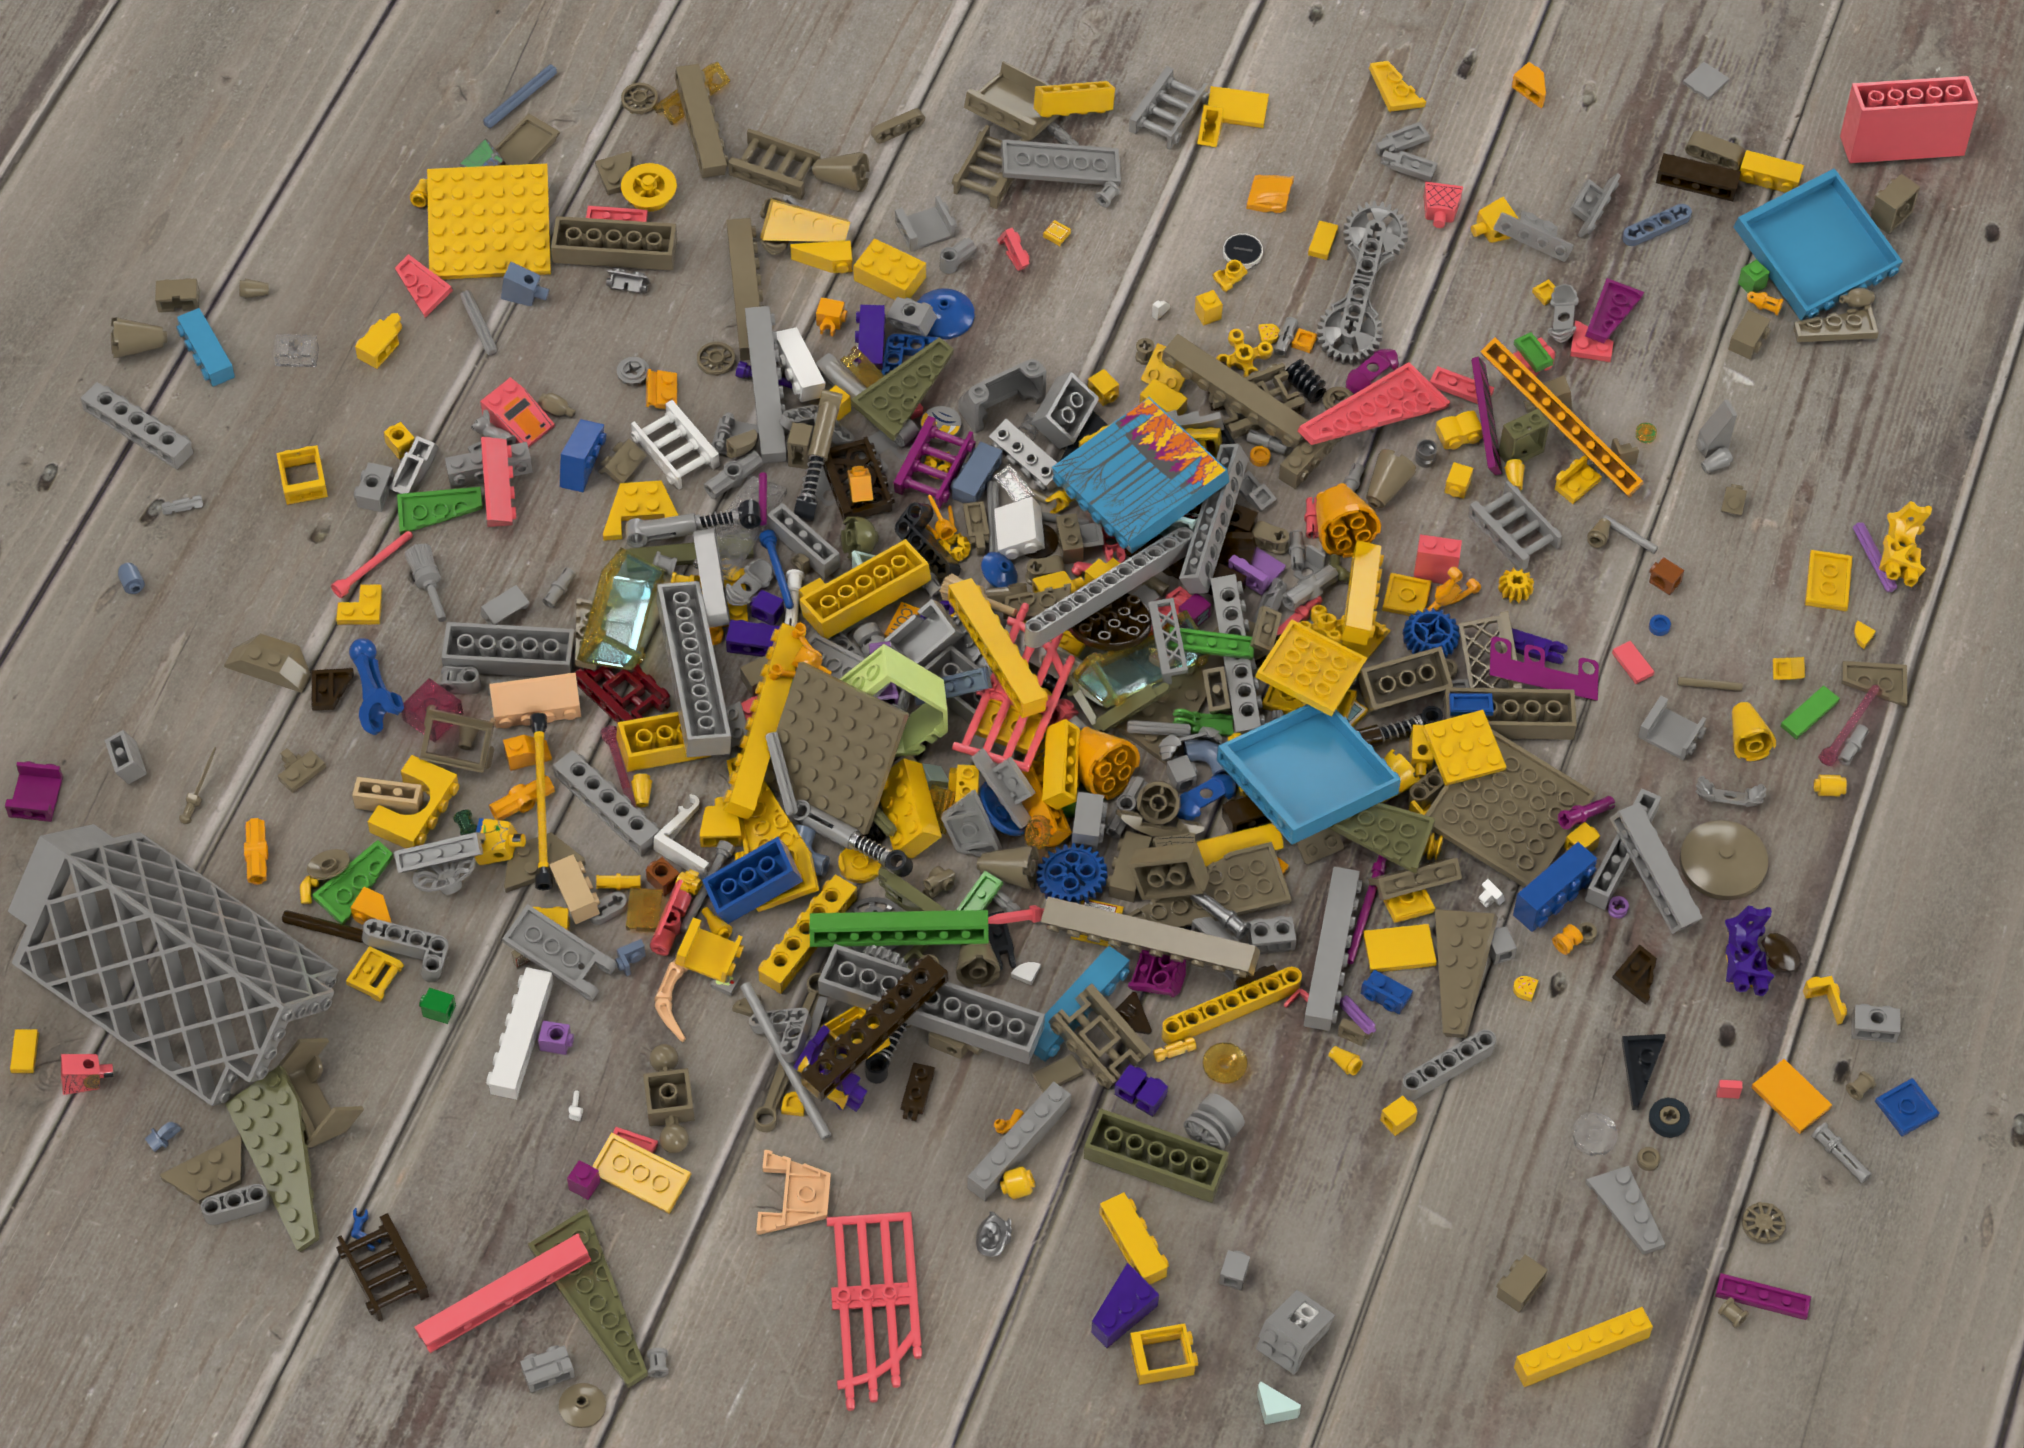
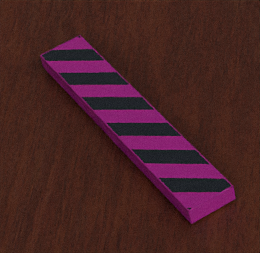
M1478 356L1472 358L1471 361L1487 466L1494 475H1500L1503 473L1486 364Z

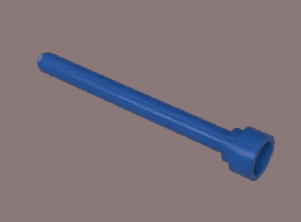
M765 530L759 535L761 545L768 551L787 609H792L794 604L775 548L777 543L776 534L773 530Z

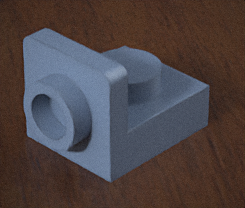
M639 939L617 949L618 958L615 961L618 964V969L620 971L623 970L626 976L631 975L629 963H636L646 956L642 940Z

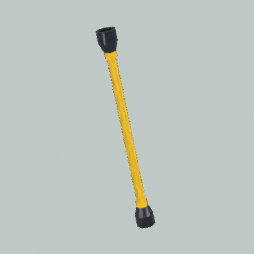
M534 713L530 716V728L534 734L536 750L539 863L535 875V888L545 891L553 887V877L547 862L543 740L545 739L544 734L547 729V715L544 713Z

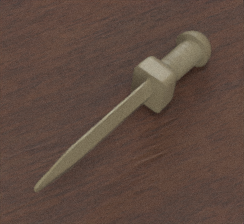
M214 747L206 763L194 794H187V805L183 814L179 816V820L183 824H188L192 821L190 818L195 806L198 807L202 799L198 796V793L211 765L216 747Z

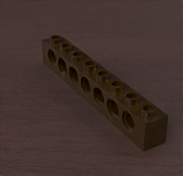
M929 954L924 959H919L908 974L905 973L899 978L895 987L887 989L877 1004L870 1005L861 1019H856L845 1034H840L828 1050L824 1049L819 1054L818 1060L803 1069L801 1073L802 1085L822 1102L948 982V971ZM918 979L926 980V982L922 984L917 983L916 981ZM902 994L910 995V997L906 999L901 998L900 996ZM886 1009L895 1010L891 1014H887L884 1012ZM871 1024L879 1025L875 1029H871L868 1027ZM855 1039L863 1040L860 1044H854L852 1041ZM839 1054L847 1055L844 1059L836 1058ZM824 1069L831 1071L826 1075L820 1073Z

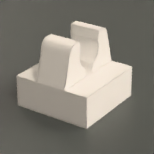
M1489 879L1482 884L1484 892L1479 896V899L1486 908L1494 902L1500 906L1505 901L1503 893Z

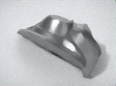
M990 1211L989 1216L982 1221L977 1231V1251L982 1255L990 1257L1000 1255L1005 1250L1007 1244L1011 1242L1012 1228L1010 1218L1004 1221L996 1213Z

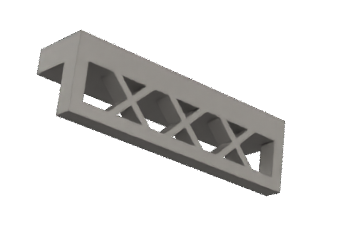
M1174 598L1148 602L1162 680L1163 683L1172 684L1171 676L1188 673ZM1171 606V611L1167 616L1158 610V607ZM1167 622L1175 626L1170 634L1162 630ZM1170 640L1178 644L1174 652L1166 648ZM1175 658L1182 662L1183 667L1170 669L1169 664Z
M475 832L394 851L398 873L482 855L481 841L486 840L485 833Z

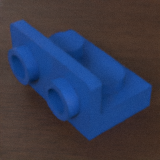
M1373 970L1368 980H1364L1362 983L1360 994L1369 1001L1381 1004L1386 1010L1400 1014L1412 996L1413 990Z

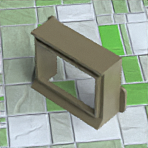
M429 705L424 721L426 728L419 759L483 773L492 764L494 748L490 745L496 719L491 718L490 721L436 710V706ZM437 720L486 731L480 762L477 763L427 752L433 721Z

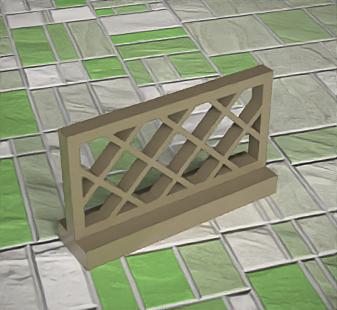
M1504 611L1500 612L1499 616L1459 623L1470 688H1477L1480 683L1488 688H1495L1502 679L1509 683V689H1523L1521 682L1497 677L1492 685L1485 682L1483 679L1490 672V664L1487 666L1479 661L1485 652L1490 654L1488 648L1491 645V639L1485 646L1476 642L1482 633L1490 638L1497 637L1500 634V638L1508 639L1511 642V659L1517 660L1509 612ZM1498 623V629L1494 635L1485 630L1488 624ZM1473 627L1478 632L1471 639L1465 635L1464 629ZM1497 641L1502 645L1499 653H1506L1507 645L1502 641ZM1472 645L1482 649L1476 658L1468 654ZM1476 664L1485 668L1480 677L1472 673V669Z

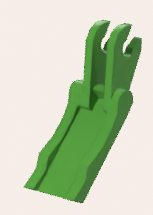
M1186 709L1174 710L1173 716L1178 718H1174L1173 723L1190 724L1191 734H1198L1203 726L1212 727L1220 731L1219 734L1221 736L1229 737L1234 733L1233 715L1205 714L1196 711L1191 712Z

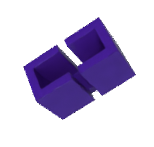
M1129 1064L1115 1084L1114 1095L1131 1105L1135 1099L1139 1100L1135 1107L1153 1117L1167 1097L1168 1086L1161 1079L1149 1078L1143 1069L1135 1068Z

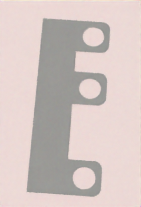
M881 430L868 437L869 442L874 443L876 449L875 458L880 459L882 465L881 474L888 470V465L878 454L889 448L899 459H906L908 454L902 455L898 453L897 447L899 445ZM909 442L907 445H909L911 449L913 444ZM862 451L856 452L851 455L850 459L855 460L857 454H859L860 459H864L866 454ZM822 466V472L819 475L821 478L818 480L819 485L816 488L818 492H815V495L824 505L830 506L836 501L835 499L828 501L823 498V493L826 490H831ZM844 468V471L839 470L838 473L845 474L847 468Z

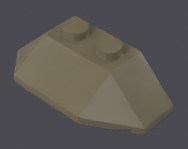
M261 633L233 648L224 664L225 668L300 693L303 692L311 678V673L300 646Z

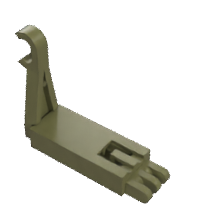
M1071 675L1068 676V679L1073 686V690L1068 692L1067 696H1074L1095 730L1107 733L1169 693L1171 686L1165 682L1155 688L1152 685H1148L1100 717H1098Z
M885 868L878 870L879 885L885 889V897L905 911H946L944 907L896 874H892ZM914 945L903 957L905 959L904 963H908L912 958L919 960L923 956L922 953L931 945Z

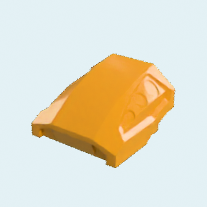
M1255 175L1246 209L1265 213L1270 211L1274 213L1286 211L1294 176Z

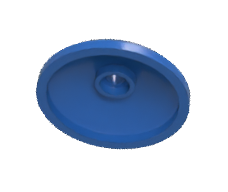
M947 288L935 289L927 292L917 301L921 304L925 302L931 305L937 316L928 333L930 337H940L941 339L956 338L968 331L973 324V304L966 295L957 290Z
M987 781L980 786L978 796L993 827L1011 836H1022L1030 830L1032 826L1030 822L1024 828H1018L1012 821L1006 808L1000 803L993 789L987 784Z

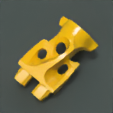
M1910 501L1900 511L1887 514L1889 531L1883 541L1884 551L1879 570L1886 572L1888 579L1897 580L1900 577L1904 579L1905 585L1913 587L1925 571L1920 561L1921 549L1917 547L1915 537L1916 535H1921L1925 530V526L1922 524L1931 515V506L1919 507Z

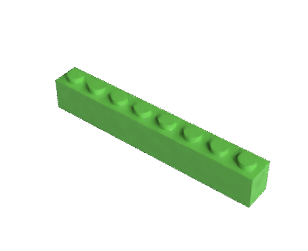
M988 910L810 913V947H833L834 944L840 946L989 944Z

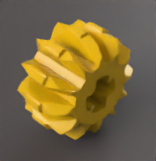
M1513 567L1511 572L1505 570L1499 578L1498 590L1502 593L1503 599L1509 598L1510 603L1516 600L1519 604L1521 599L1527 601L1529 595L1533 593L1534 581L1530 578V572L1523 573L1522 568L1516 571Z

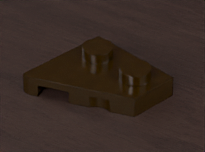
M353 668L312 670V711L335 709L354 676Z

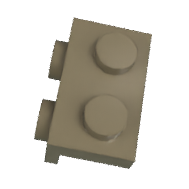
M630 439L623 443L619 441L612 449L614 451L612 456L607 455L600 463L602 467L598 471L600 474L606 472L619 485L628 479L647 456Z

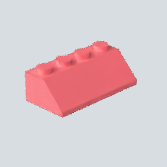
M481 437L487 527L513 525L512 520L516 519V507H511V499H515L514 486H510L509 478H513V466H508V458H512L511 445H507L506 439Z

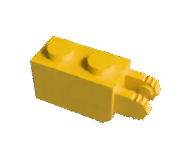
M391 313L384 321L379 319L375 325L373 324L369 328L367 334L357 341L355 348L359 360L378 369L399 345L398 333L402 329V324L400 323L401 316L398 313Z

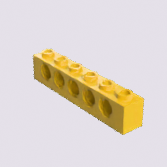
M836 874L831 880H827L822 887L821 893L818 896H814L810 901L809 908L805 912L800 913L793 928L790 927L785 932L782 942L773 947L770 957L761 962L758 967L759 981L782 994L818 948L810 947V934H803L805 931L809 932L810 913H845L857 899V887ZM831 899L836 900L835 902H828ZM793 947L798 948L797 950H790ZM777 964H785L782 967L776 966Z

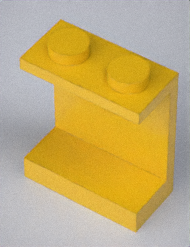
M693 917L677 952L675 964L725 983L727 976L732 977L736 964L733 962L735 958H740L744 946L741 945L743 936L738 935L736 942L700 929L701 920Z

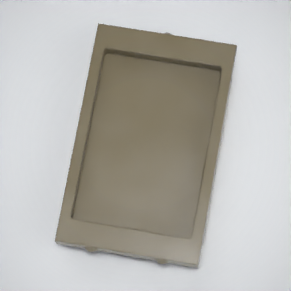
M528 114L495 149L506 165L533 164L556 141L560 131Z

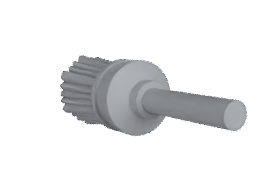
M426 543L414 544V546L405 551L406 560L413 571V579L418 588L428 591L438 621L443 622L446 620V615L436 591L441 575L434 563L432 549Z

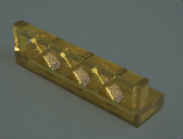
M718 61L709 64L701 70L704 71L706 80L708 79V82L705 81L704 84L708 85L710 96L730 82ZM716 72L719 73L723 80L720 84L712 83L713 74ZM678 89L653 107L657 114L663 112L671 125H674L685 116ZM671 106L679 107L678 116L675 118L668 110Z

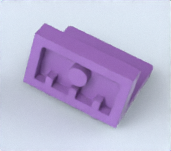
M1257 547L1252 565L1245 559L1233 555L1229 559L1228 567L1247 576L1246 586L1263 595L1271 586L1273 579L1278 578L1285 570L1286 565Z

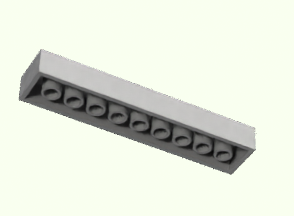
M700 582L657 584L656 603L687 757L730 754L731 732Z
M834 944L819 977L818 990L821 995L867 1010L870 1005L877 1004L881 1000L883 993L887 989L895 987L899 978L905 973L908 974L911 969ZM918 979L916 982L922 984L925 983L926 980ZM947 982L905 1023L1029 1065L1045 1027V1014ZM902 994L900 997L906 999L909 998L910 995ZM886 1009L884 1012L887 1014H891L895 1010Z

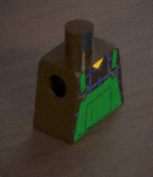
M485 138L459 165L460 167L501 166L506 165V163L492 144Z

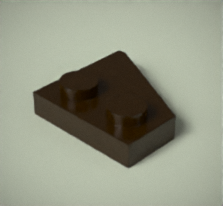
M1639 944L1612 978L1642 1003L1646 1004L1650 999L1649 993L1653 983V971L1657 958Z

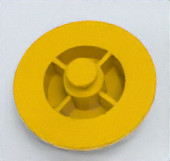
M655 163L640 164L626 172L621 181V191L624 198L633 204L635 208L648 210V212L662 209L672 199L677 189V181L674 174L668 168Z

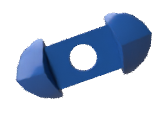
M1230 775L1212 776V779L1180 795L1181 807L1176 816L1179 819L1192 821L1195 817L1201 815L1200 809L1223 796L1228 800L1235 797L1237 792L1236 782ZM1203 789H1209L1213 795L1210 798H1203L1200 792Z

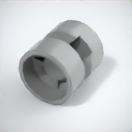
M874 622L862 625L853 635L865 658L870 655L869 644L885 642L882 631Z

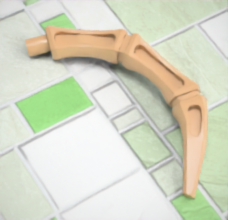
M675 958L673 962L669 963L654 1000L655 1009L663 1022L681 1042H684L686 1038L673 1016L671 1001L672 991L677 980L689 969L675 964Z

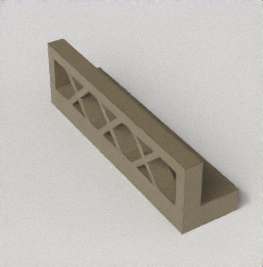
M1456 857L1444 858L1419 865L1417 873L1403 869L1368 880L1370 885H1377L1380 900H1386L1460 880L1462 875L1458 858Z

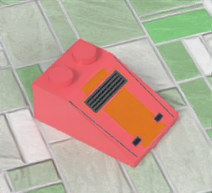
M511 377L480 401L482 416L483 411L487 410L490 415V422L497 428L515 435L516 444L527 442L529 448L555 427L553 421L530 394Z

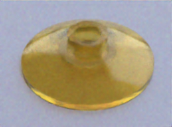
M1217 1043L1211 1046L1203 1056V1069L1206 1075L1218 1083L1230 1084L1236 1082L1244 1076L1247 1070L1248 1061L1244 1051L1232 1043ZM1227 1065L1229 1068H1222L1221 1066Z

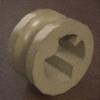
M1588 922L1580 924L1578 929L1581 933L1583 931H1586V933L1587 931L1590 932L1589 937H1587V934L1586 936L1583 935L1581 944H1592L1597 934L1596 927Z

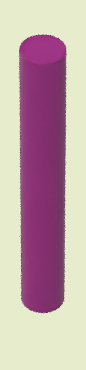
M764 472L759 474L760 526L767 524V474Z

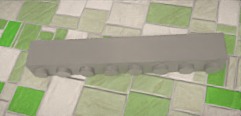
M770 306L745 308L761 459L763 463L787 461L786 454L788 453L787 441H785L784 435H788V429L784 428L779 422L785 411V404L780 402V398H784L783 386L778 385V380H782L781 368L776 367V362H780L779 350H774V344H777L776 331L772 332V326L775 325V315L770 313Z
M1333 867L1306 1007L1304 1027L1330 1031L1331 1023H1336L1338 1010H1334L1335 1004H1340L1342 991H1338V985L1343 986L1345 973L1341 972L1342 966L1347 967L1349 954L1345 953V948H1350L1352 935H1348L1349 929H1354L1356 917L1352 916V911L1357 912L1359 902L1355 895L1361 892L1363 881L1358 880L1360 871Z

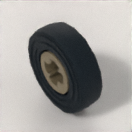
M1662 1098L1655 1102L1650 1109V1126L1662 1137H1678L1685 1132L1689 1125L1690 1114L1688 1108L1683 1102L1675 1098ZM1668 1114L1672 1115L1671 1121L1666 1120Z

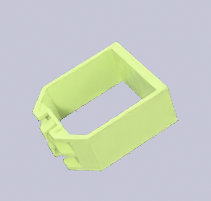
M883 644L840 678V680L872 696L892 682L925 702L908 717L895 757L919 755L925 750V746L921 744L923 741L932 744L938 740L937 736L941 738L948 733V712L944 679L889 646Z

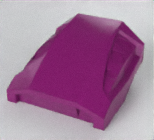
M1142 950L1139 953L1140 956L1132 980L1128 984L1129 989L1169 995L1171 997L1177 996L1181 992L1186 976V960L1180 963L1171 960L1170 956L1162 955V958L1150 955V951Z

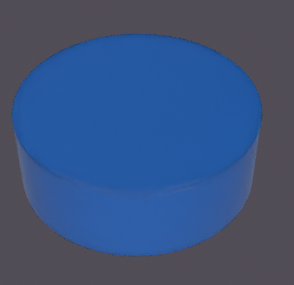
M1659 614L1650 619L1649 630L1652 634L1664 636L1669 632L1671 622L1668 617Z

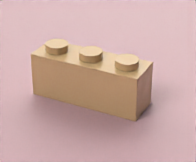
M357 777L352 795L355 809L375 811L377 806L380 805L402 815H412L420 812L424 800L422 786L419 784Z
M574 854L549 864L575 924L599 915L600 912L597 905L601 903L596 892L591 893L590 891L593 889L589 877L584 878L583 876L586 871L582 862H577Z

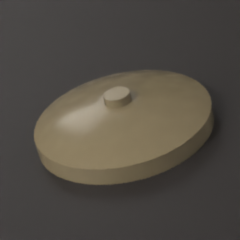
M1716 820L1697 826L1686 836L1680 851V867L1688 883L1705 896L1719 900H1736L1750 895L1761 885L1768 868L1767 851L1760 838L1747 827L1732 821Z

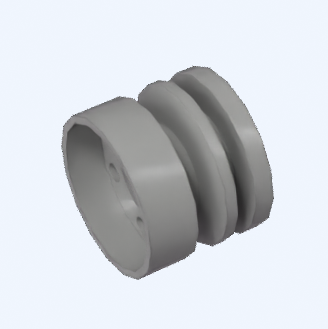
M1210 1093L1198 1105V1110L1192 1112L1191 1116L1186 1119L1184 1128L1192 1140L1224 1150L1225 1146L1230 1143V1139L1236 1136L1243 1128L1245 1120L1240 1111L1230 1101L1218 1094Z

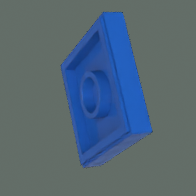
M1913 1078L1877 1097L1875 1103L1901 1137L1939 1115V1111Z

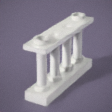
M671 400L665 403V416L641 429L635 421L632 422L631 437L635 443H639L666 474L668 482L671 485L674 484L680 490L682 489V476L702 464H708L714 470L720 466L719 453L676 403ZM668 423H673L677 428L655 442H652L647 437V435ZM680 436L688 440L687 444L666 456L659 451L661 447ZM691 450H696L700 454V457L677 470L670 464Z

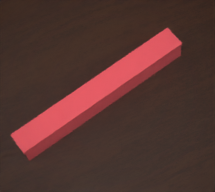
M576 1234L414 1328L419 1337L422 1338L428 1351L432 1353L592 1260L580 1235Z

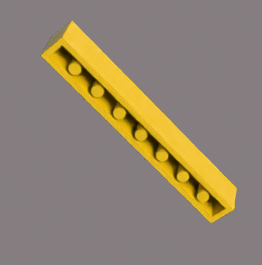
M972 578L948 585L947 600L1021 718L1045 711L1046 701H1048L1046 690L1040 687L1037 676L1031 673L1027 660L1021 657L1018 646L1011 641L1008 630L1002 627L999 616L994 614L990 602L983 597L980 586L976 585Z

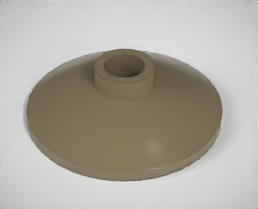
M341 849L321 852L310 860L307 865V872L314 879L332 878L342 873L348 867L350 857L346 851Z
M588 1383L572 1385L564 1391L559 1400V1412L562 1419L567 1424L577 1428H586L596 1424L603 1417L606 1409L605 1397L601 1390ZM582 1399L586 1401L583 1405L577 1403Z

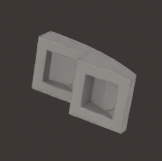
M1250 471L1244 473L1239 493L1252 506L1261 512L1277 500L1265 484L1261 485Z

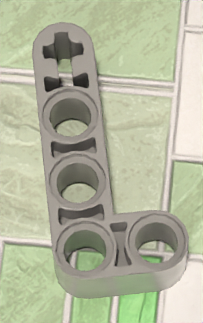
M369 919L364 923L362 940L366 945L423 960L422 978L428 982H435L440 978L448 950V941L445 937L378 919ZM396 936L399 939L392 940L389 937ZM412 942H418L420 945H413ZM439 947V948H441L442 950H441V951H436V950H434L433 948ZM432 966L435 967L436 970H430L427 967Z

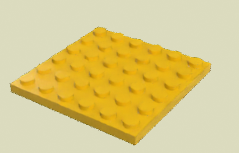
M547 163L427 169L430 271L442 280L504 277L510 262H513L539 275L551 274Z

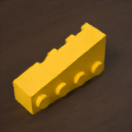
M771 199L760 238L769 241H846L851 222L844 218Z

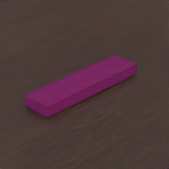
M1720 1273L1715 1297L1728 1300L1732 1297L1734 1302L1803 1320H1806L1808 1317L1812 1297Z

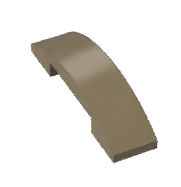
M1116 809V814L1125 823L1151 836L1164 837L1194 832L1198 834L1204 831V826L1197 821L1178 819L1176 827L1142 822L1143 817L1137 812Z

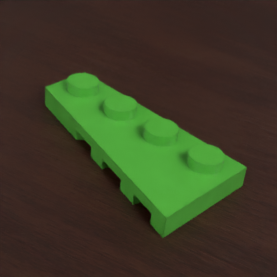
M481 487L397 494L400 535L407 531L419 530L483 509Z
M377 840L349 863L342 873L331 878L312 894L313 899L337 922L344 925L352 915L351 906L363 887L371 889L393 859V853Z

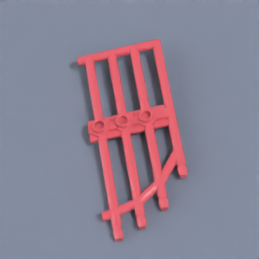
M1027 603L1021 605L1016 619L1008 617L1007 625L1012 626L1009 635L1013 644L1019 631L1025 632V623L1023 621L1029 610V604ZM1063 633L1053 638L1051 643L1047 642L1042 645L1047 653L1037 674L1038 684L1040 687L1042 686L1052 662L1059 678L1052 695H1048L1045 711L1040 712L1043 716L1024 761L1014 760L1021 771L1028 772L1075 662V657L1070 655L1063 666L1058 655L1057 648ZM1026 646L1022 658L1026 659L1029 663L1035 648ZM992 672L990 676L992 688L976 692V695L982 696L962 743L954 742L952 750L971 756L981 750L971 747L970 744L989 700H997L1002 702L983 748L992 761L999 764L1012 757L1028 717L1021 718L1019 716L1003 756L991 753L1010 705H1013Z
M911 1212L826 1217L827 1227L834 1226L838 1287L831 1288L832 1310H840L844 1379L837 1380L838 1390L845 1389L848 1411L855 1409L854 1386L868 1382L870 1402H877V1378L891 1369V1383L894 1388H898L901 1383L899 1362L911 1345L914 1347V1358L920 1359L922 1356ZM903 1221L907 1282L893 1283L889 1222ZM880 1223L884 1284L870 1285L866 1224ZM843 1225H857L861 1286H847ZM909 1305L911 1331L898 1347L895 1306ZM886 1307L890 1358L876 1367L872 1308ZM863 1308L867 1373L853 1377L849 1309Z

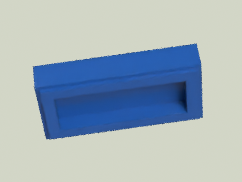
M1449 693L1450 716H1461L1484 710L1486 716H1493L1492 693Z

